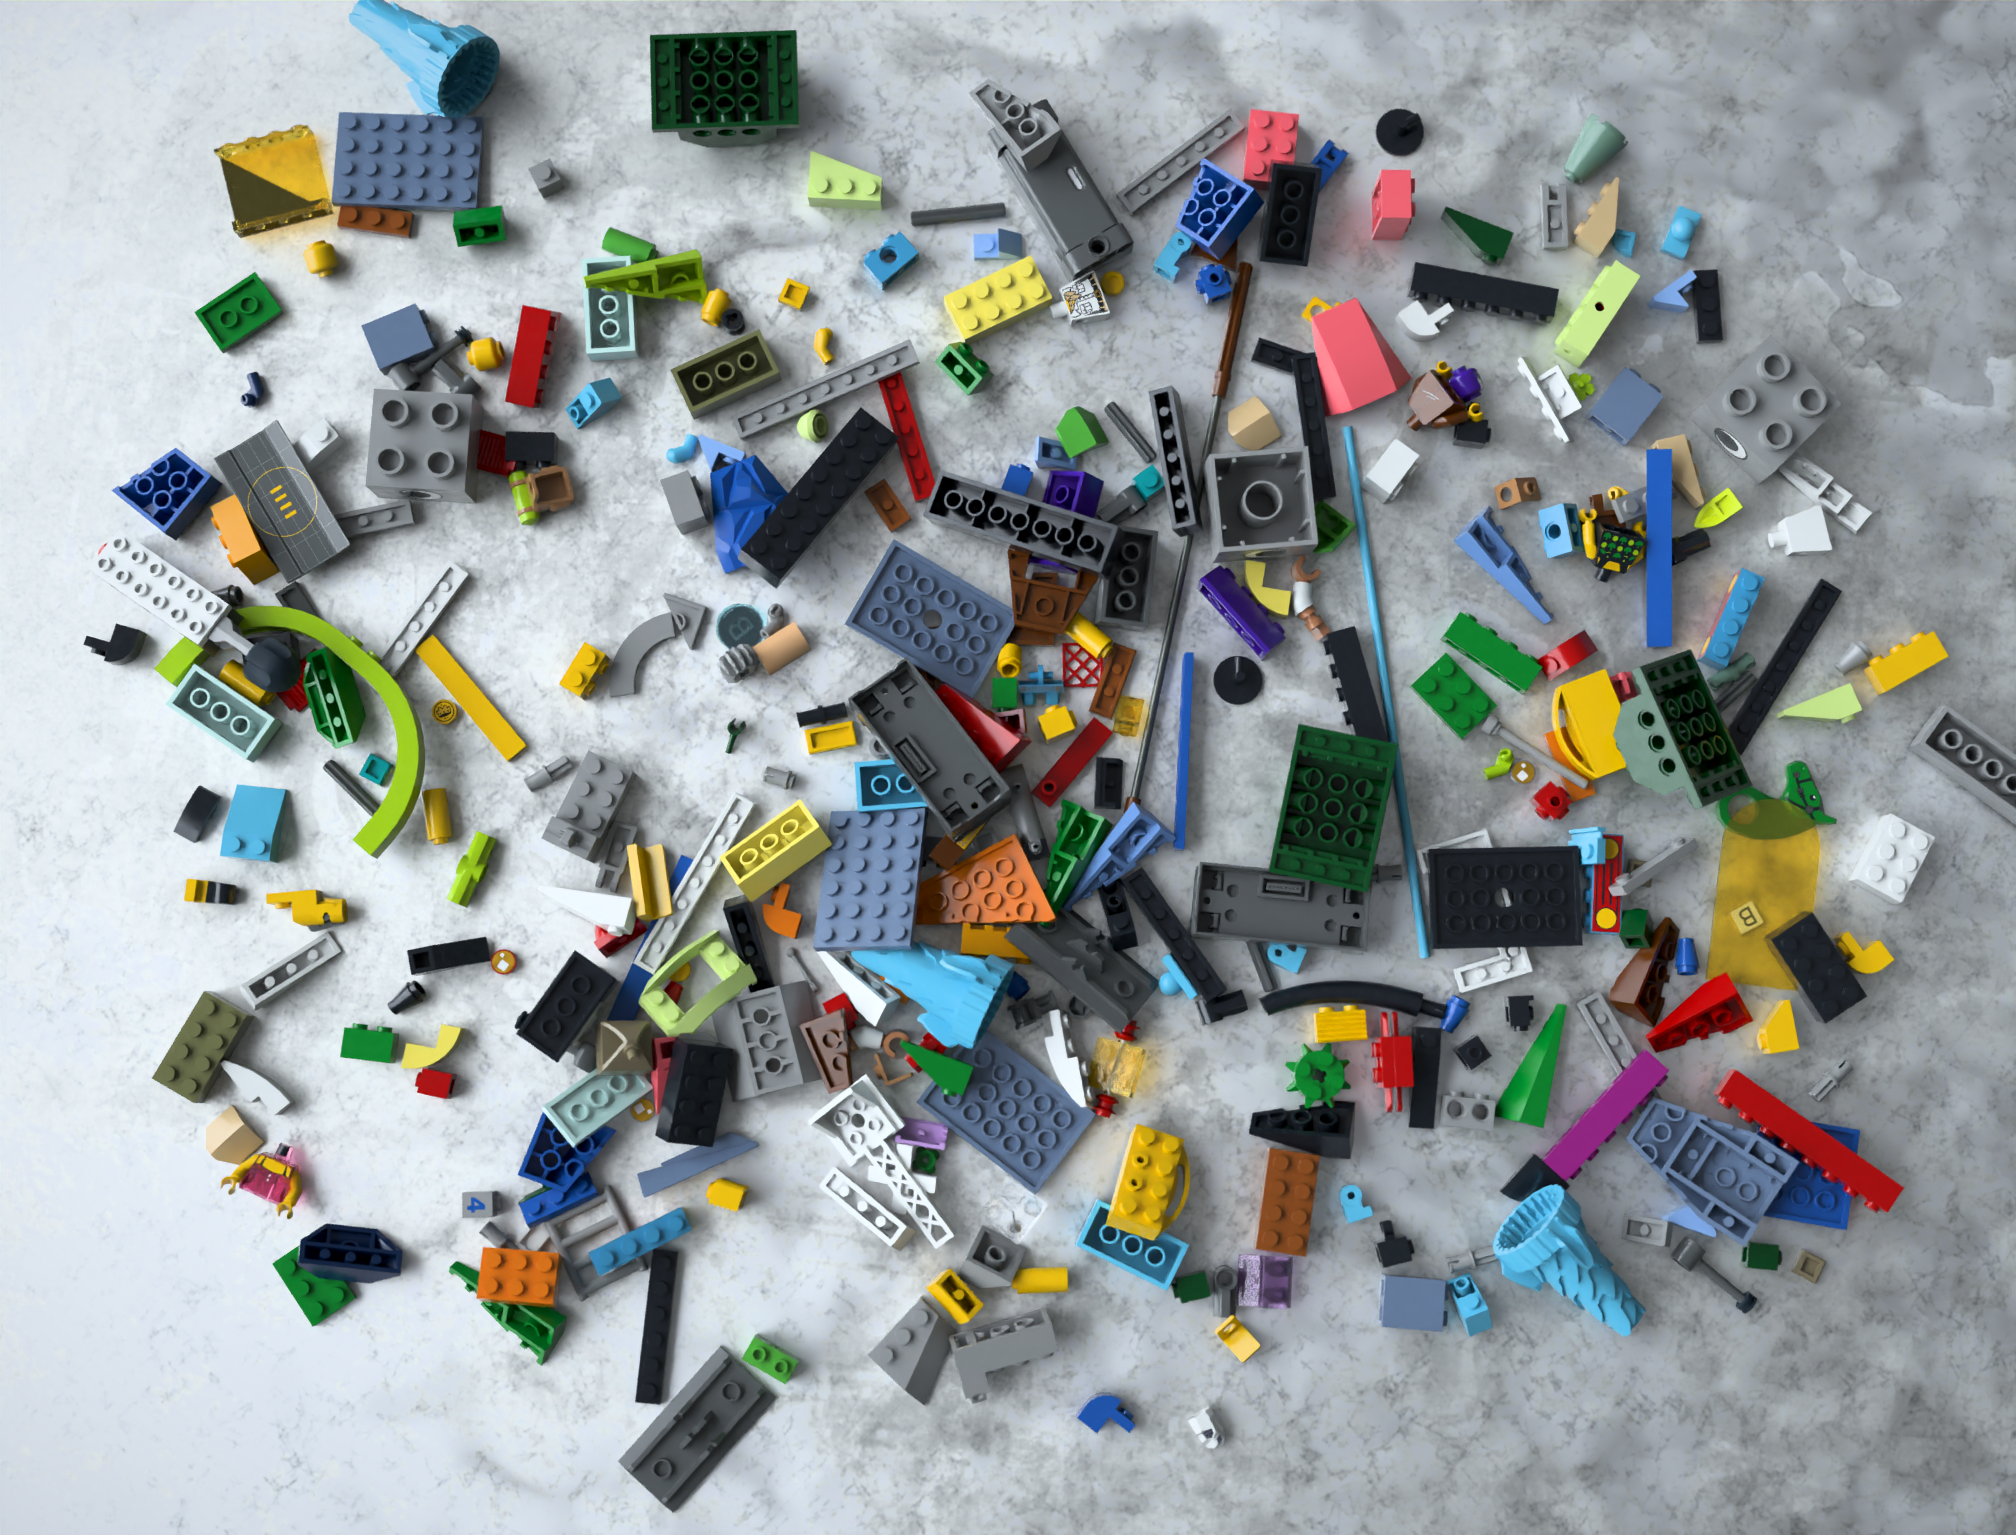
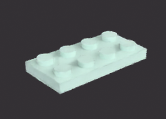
M596 1068L545 1104L542 1111L574 1148L651 1093L653 1087L643 1075L597 1076Z

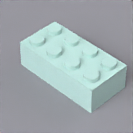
M631 256L582 259V274L584 277L633 265L634 262ZM583 281L586 354L590 361L639 358L636 295L615 290L608 292L605 289L593 287L586 289Z
M196 664L192 666L165 704L253 763L283 723Z

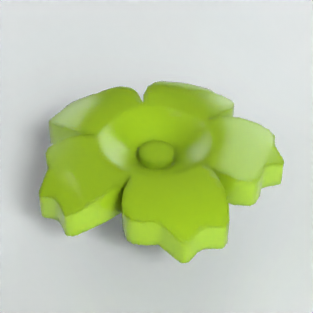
M1574 372L1569 375L1568 380L1579 400L1582 401L1586 399L1587 395H1593L1595 391L1593 384L1589 383L1592 377L1589 373H1582L1578 376Z

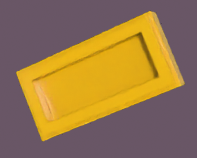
M853 721L805 730L809 755L858 746Z

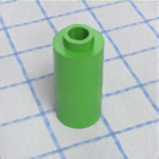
M609 227L602 242V250L617 256H631L635 263L657 259L659 254L655 244Z

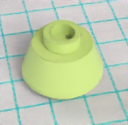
M817 409L811 410L799 419L797 430L804 439L820 443L828 434V420L821 411Z

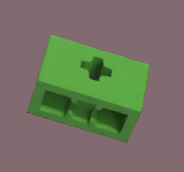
M756 1334L742 1360L786 1384L800 1358Z

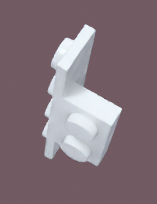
M1519 358L1520 365L1518 369L1525 379L1528 377L1531 382L1530 390L1537 400L1540 398L1543 403L1542 411L1549 421L1552 419L1555 424L1554 432L1560 441L1564 440L1565 443H1572L1575 440L1563 419L1583 408V405L1561 366L1557 365L1538 377L1528 358Z

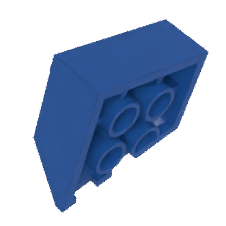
M1202 158L1200 163L1201 170L1198 177H1195L1193 180V190L1189 199L1185 200L1175 226L1201 249L1221 260L1265 202L1254 188L1207 159Z

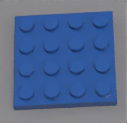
M1811 1122L1857 1154L1860 1130ZM1756 1126L1757 1135L1799 1161L1787 1182L1782 1185L1763 1216L1847 1230L1851 1196L1843 1191L1844 1186L1837 1181L1834 1184L1822 1176L1823 1171L1816 1166L1812 1169L1800 1161L1802 1158L1796 1152L1791 1154L1779 1146L1781 1144L1779 1140L1774 1137L1772 1139L1767 1138L1759 1132L1760 1127Z

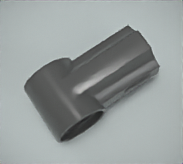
M447 356L441 358L432 369L435 375L450 388L451 393L473 394L475 396L482 389L468 373H464Z
M1131 485L1120 492L1114 501L1096 512V515L1101 521L1118 525L1127 517H1133L1141 512L1148 504L1136 487Z
M1221 1265L1213 1273V1316L1229 1318L1231 1315H1234L1236 1317V1285L1238 1278L1230 1266ZM1223 1272H1230L1232 1274V1279L1227 1284L1219 1282V1276Z

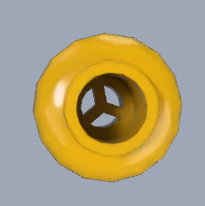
M325 240L306 245L307 249L304 251L303 256L308 271L311 274H319L320 278L334 274L333 269L339 265L334 246L326 243Z
M493 337L473 341L470 351H467V358L471 366L475 365L477 370L483 372L499 368L502 365V360H505V353L500 341H496Z

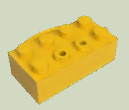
M1606 669L1557 687L1554 690L1552 701V724L1557 742L1570 763L1582 774L1590 778L1591 781L1626 768V763L1621 752L1616 747V741L1613 736L1621 705ZM1558 710H1562L1564 714L1568 737L1576 751L1580 754L1582 762H1579L1573 756L1563 739L1559 726Z
M1136 1124L1129 1136L1106 1221L1107 1226L1154 1241L1173 1224L1185 1205L1190 1187V1166L1183 1146L1184 1139ZM1180 1165L1183 1174V1193L1176 1211L1169 1217L1166 1215V1210L1170 1206L1177 1189V1166Z

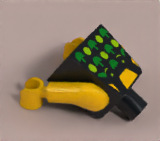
M1585 508L1579 511V520L1585 523L1582 525L1585 553L1593 566L1597 567L1594 575L1595 579L1601 582H1608L1612 571L1625 574L1629 568L1644 558L1647 538L1645 537L1647 535V525H1644L1642 530V521L1636 522L1631 530L1596 521L1594 524L1592 520L1597 516L1596 510L1591 509L1589 511V518L1585 515Z

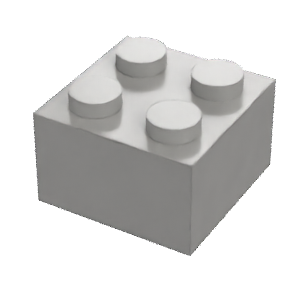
M687 470L660 480L675 524L682 535L710 526L707 519L711 517L704 498L700 499L699 497L703 495L696 475L691 477Z

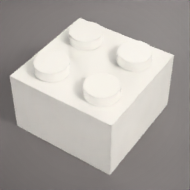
M1395 438L1366 476L1361 488L1382 504L1387 499L1392 501L1404 485L1401 480L1403 479L1407 482L1419 464L1415 461L1419 455Z

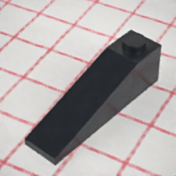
M745 894L725 900L723 911L738 957L746 966L750 964L757 979L756 984L748 986L750 993L775 987L752 902L749 901Z
M1412 1027L1411 1043L1414 1087H1410L1408 1127L1434 1129L1441 1050V1028Z

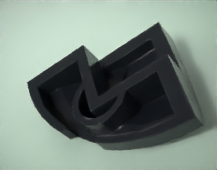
M1532 1153L1499 1192L1510 1199L1522 1202L1534 1192L1548 1185L1558 1184L1565 1190L1570 1185L1541 1158Z

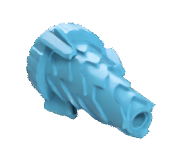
M359 0L354 6L352 13L349 14V22L360 32L377 42L385 55L397 64L402 72L414 80L408 82L406 88L417 106L425 114L451 118L462 117V115H467L471 110H474L491 90L499 70L500 51L497 43L491 37L475 27L459 25L457 28H449L435 19L429 21L422 15L415 14L408 9L405 10L393 1L389 4L384 0Z
M921 940L919 943L913 942V950L852 951L851 956L859 964L884 977L885 983L900 989L907 997L918 1002L929 1013L920 1014L917 1021L921 1022L926 1030L944 1046L950 1048L960 1044L968 1049H975L979 1045L1005 997L1015 969L1014 964L993 954H990L984 961L969 955L962 956L948 949H938Z
M1558 1184L1548 1185L1534 1192L1508 1215L1495 1235L1493 1249L1495 1256L1501 1261L1502 1274L1513 1282L1533 1289L1536 1292L1542 1289V1283L1548 1282L1562 1297L1567 1295L1581 1310L1586 1309L1598 1321L1604 1322L1623 1337L1631 1334L1632 1328L1641 1320L1643 1313L1646 1312V1308L1631 1294L1626 1283L1611 1268L1613 1264L1600 1252L1597 1246L1598 1243L1587 1233L1581 1217V1206Z

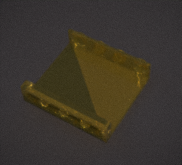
M295 125L290 130L282 132L271 131L267 136L259 138L248 137L243 142L236 144L225 143L220 148L214 149V153L221 162L235 219L232 222L233 231L240 238L334 214L314 133L308 125Z

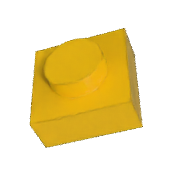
M787 278L778 301L801 311L810 292V287Z

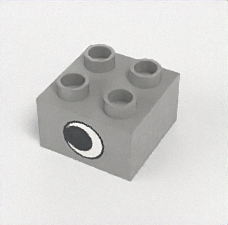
M1770 335L1688 417L1757 484H1760L1774 473L1843 403Z
M374 389L365 486L378 498L476 504L479 473L477 463L484 408L473 394Z
M1308 446L1209 454L1203 466L1212 563L1302 556L1312 553L1318 545Z

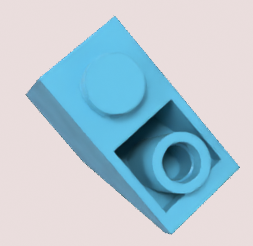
M606 378L589 383L565 410L576 428L581 429L611 411L623 397L611 378Z
M1470 1273L1446 1281V1285H1449V1292L1459 1318L1469 1337L1493 1328L1489 1309Z

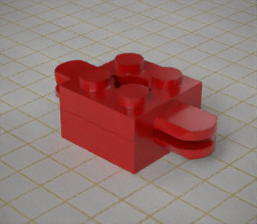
M1396 1011L1390 1013L1391 1037H1389L1387 1012H1381V1037H1375L1374 1043L1370 1044L1371 1057L1375 1058L1376 1068H1372V1081L1377 1084V1088H1384L1386 1113H1392L1393 1109L1392 1088H1394L1396 1112H1402V1087H1414L1411 1036H1399L1398 1015Z

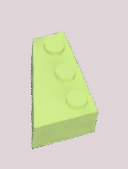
M810 152L808 186L810 207L882 210V177L819 153Z

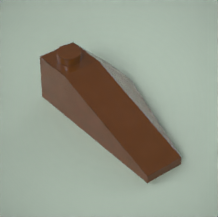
M1665 917L1652 933L1651 948H1640L1620 973L1610 990L1608 998L1619 1012L1655 1028L1664 1006L1665 998L1661 997L1664 983H1669L1670 975L1667 974L1668 962L1674 959L1680 929L1670 917Z

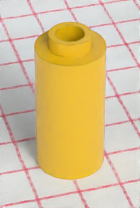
M1080 612L1076 614L1065 632L1096 659L1106 658L1114 648L1112 646L1113 640Z
M230 660L223 667L219 680L254 704L262 707L269 705L273 701L275 693L265 691L246 679L243 674L244 666L236 660Z
M446 788L421 791L428 841H433V845L447 844L448 839L453 838Z
M1067 1267L1018 1268L1017 1274L1014 1275L1012 1280V1289H1017V1294L1068 1292Z

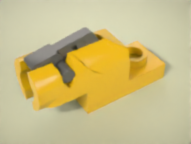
M319 890L266 894V903L275 905V909H287L292 904L293 922L307 926L311 932L344 925L348 921L346 900L323 897L322 900V891Z

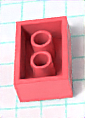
M1251 109L1248 119L1242 176L1244 183L1255 190L1266 191L1271 159L1294 162L1299 114Z
M1381 170L1372 191V240H1401L1404 232H1408V225H1411L1412 217H1415L1416 210L1415 202H1411L1412 193L1415 192V178H1411V170Z

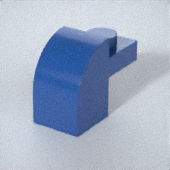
M1104 1392L1093 1395L1076 1414L1080 1421L1096 1433L1099 1432L1109 1417L1129 1433L1136 1425L1132 1420L1134 1417L1132 1413L1124 1407H1121L1120 1410L1117 1408L1122 1400L1119 1396L1112 1393Z

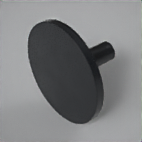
M1393 109L1386 112L1379 119L1375 135L1379 146L1385 152L1394 156H1406L1413 153L1420 146L1423 140L1424 129L1418 113L1414 114L1406 109Z
M1232 656L1223 660L1218 665L1214 673L1213 684L1216 693L1225 702L1242 705L1252 701L1259 694L1262 687V674L1257 664L1251 659L1243 656Z

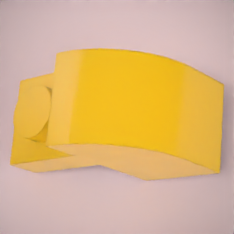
M1849 931L1841 932L1833 938L1837 943L1835 946L1839 953L1844 957H1848L1845 963L1854 974L1875 973L1894 961V958L1880 940L1871 941L1861 948Z

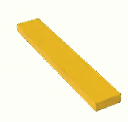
M431 635L414 650L508 762L528 747L435 635Z

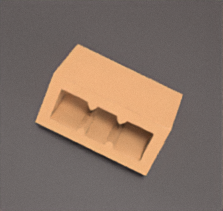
M795 622L752 647L769 675L774 674L811 651L809 644Z

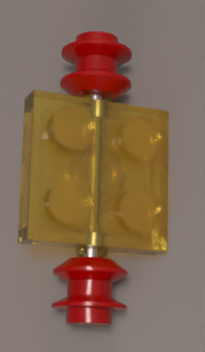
M1131 1020L1121 1033L1113 1032L1117 1038L1122 1039L1118 1040V1042L1102 1037L1097 1039L1089 1067L1090 1076H1088L1089 1086L1104 1090L1103 1093H1106V1095L1101 1093L1095 1096L1099 1103L1098 1106H1093L1092 1108L1097 1109V1115L1110 1118L1111 1113L1116 1115L1112 1109L1113 1105L1119 1104V1101L1111 1096H1114V1093L1133 1099L1146 1050L1128 1045V1042H1126L1137 1040L1134 1036V1031L1140 1029V1027L1136 1026L1137 1021Z

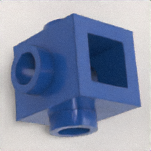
M1210 264L1201 268L1197 281H1195V286L1198 294H1203L1206 305L1230 298L1231 288L1229 285L1232 284L1228 270L1224 271L1222 264L1217 266Z

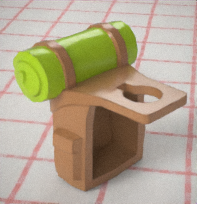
M559 465L540 469V473L534 475L533 473L528 474L525 471H516L508 476L509 488L512 490L517 508L516 513L521 525H534L540 520L539 513L546 510H551L552 512L564 510L574 503L573 489L566 467H559Z

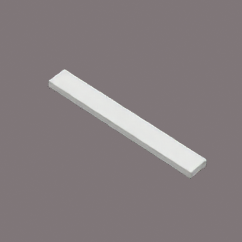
M734 791L672 896L673 915L659 918L635 958L634 964L653 975L660 969L722 864L719 857L731 849L757 805L756 803Z

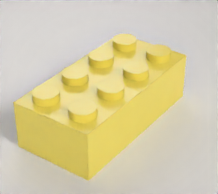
M1031 255L944 296V306L962 342L968 345L1052 305V296Z
M798 800L719 858L750 902H753L830 847L832 843L802 801Z

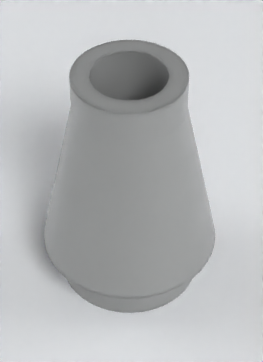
M1858 640L1856 643L1852 642L1834 666L1844 676L1849 671L1868 662L1869 657L1873 654L1862 641Z

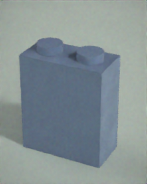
M415 303L361 325L377 366L384 376L401 362L407 361L411 365L425 359L437 350L436 345L439 344L434 331L429 332L426 325L430 323L427 313L424 309L420 310Z
M1625 367L1585 418L1624 447L1664 396L1657 386L1642 380L1641 375L1636 370Z
M1382 1274L1378 1325L1390 1328L1443 1332V1326H1447L1448 1313L1444 1311V1302L1449 1299V1285H1446L1445 1280L1438 1278Z

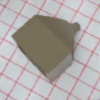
M651 1020L600 1021L595 1026L597 1076L647 1075L653 1070Z

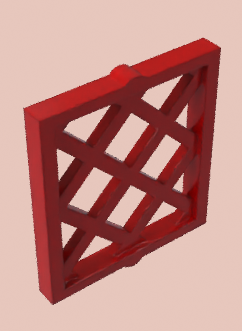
M1062 643L1063 687H1098L1100 679L1094 673L1100 667L1101 678L1103 673V657L1100 658L1099 662L1080 644ZM1079 646L1080 649L1073 654L1068 647ZM1082 650L1089 656L1084 662L1077 657ZM1066 651L1072 656L1067 662ZM1073 659L1080 664L1075 671L1069 666ZM1090 659L1097 664L1092 671L1085 665ZM1066 668L1072 673L1067 679ZM1082 668L1089 673L1084 679L1077 674ZM1075 676L1080 683L1070 684L1069 681ZM1092 676L1098 682L1096 684H1087L1086 681Z

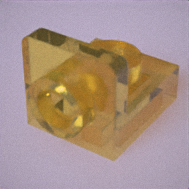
M1120 695L1113 726L1114 733H1119L1122 736H1137L1144 700Z

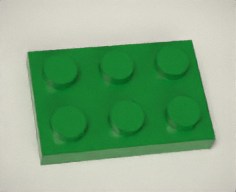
M254 272L194 313L224 354L284 312L258 274Z
M1447 653L1410 686L1419 698L1460 740L1497 707L1490 697Z
M299 1246L273 1262L272 1265L312 1327H314L356 1299L357 1296L347 1281L317 1278L297 1265Z

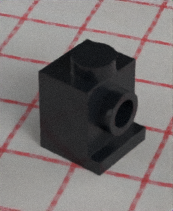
M1533 995L1504 997L1506 1027H1513V1031H1529L1530 1021L1534 1019L1533 1007L1529 1006V1001L1534 1000Z

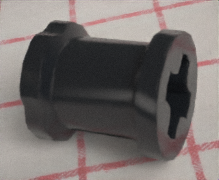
M731 308L723 313L722 323L725 331L731 336L742 334L745 330L742 313L737 309ZM737 319L738 324L736 325L733 323L730 326L729 321H735Z

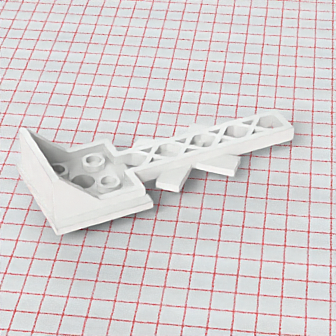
M868 1073L808 1120L811 1126L829 1137L850 1167L864 1156L869 1158L872 1164L869 1165L868 1180L889 1185L893 1191L892 1212L907 1215L909 1212L936 1249L958 1233L929 1195V1193H936L938 1177L912 1172L914 1145L898 1143L896 1150L888 1140L889 1137L906 1124ZM858 1114H861L864 1117V1125L858 1122ZM880 1144L884 1148L883 1155L876 1154L874 1151ZM889 1164L896 1165L895 1169L889 1168ZM910 1189H914V1196L910 1195ZM919 1204L928 1207L929 1216L922 1215L919 1212ZM935 1225L942 1226L947 1233L941 1239L934 1232Z

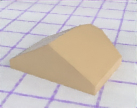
M1257 396L1252 397L1228 412L1229 434L1236 444L1249 451L1261 450L1282 437L1270 411Z
M231 1105L206 1127V1149L218 1161L240 1165L265 1143L234 1105Z

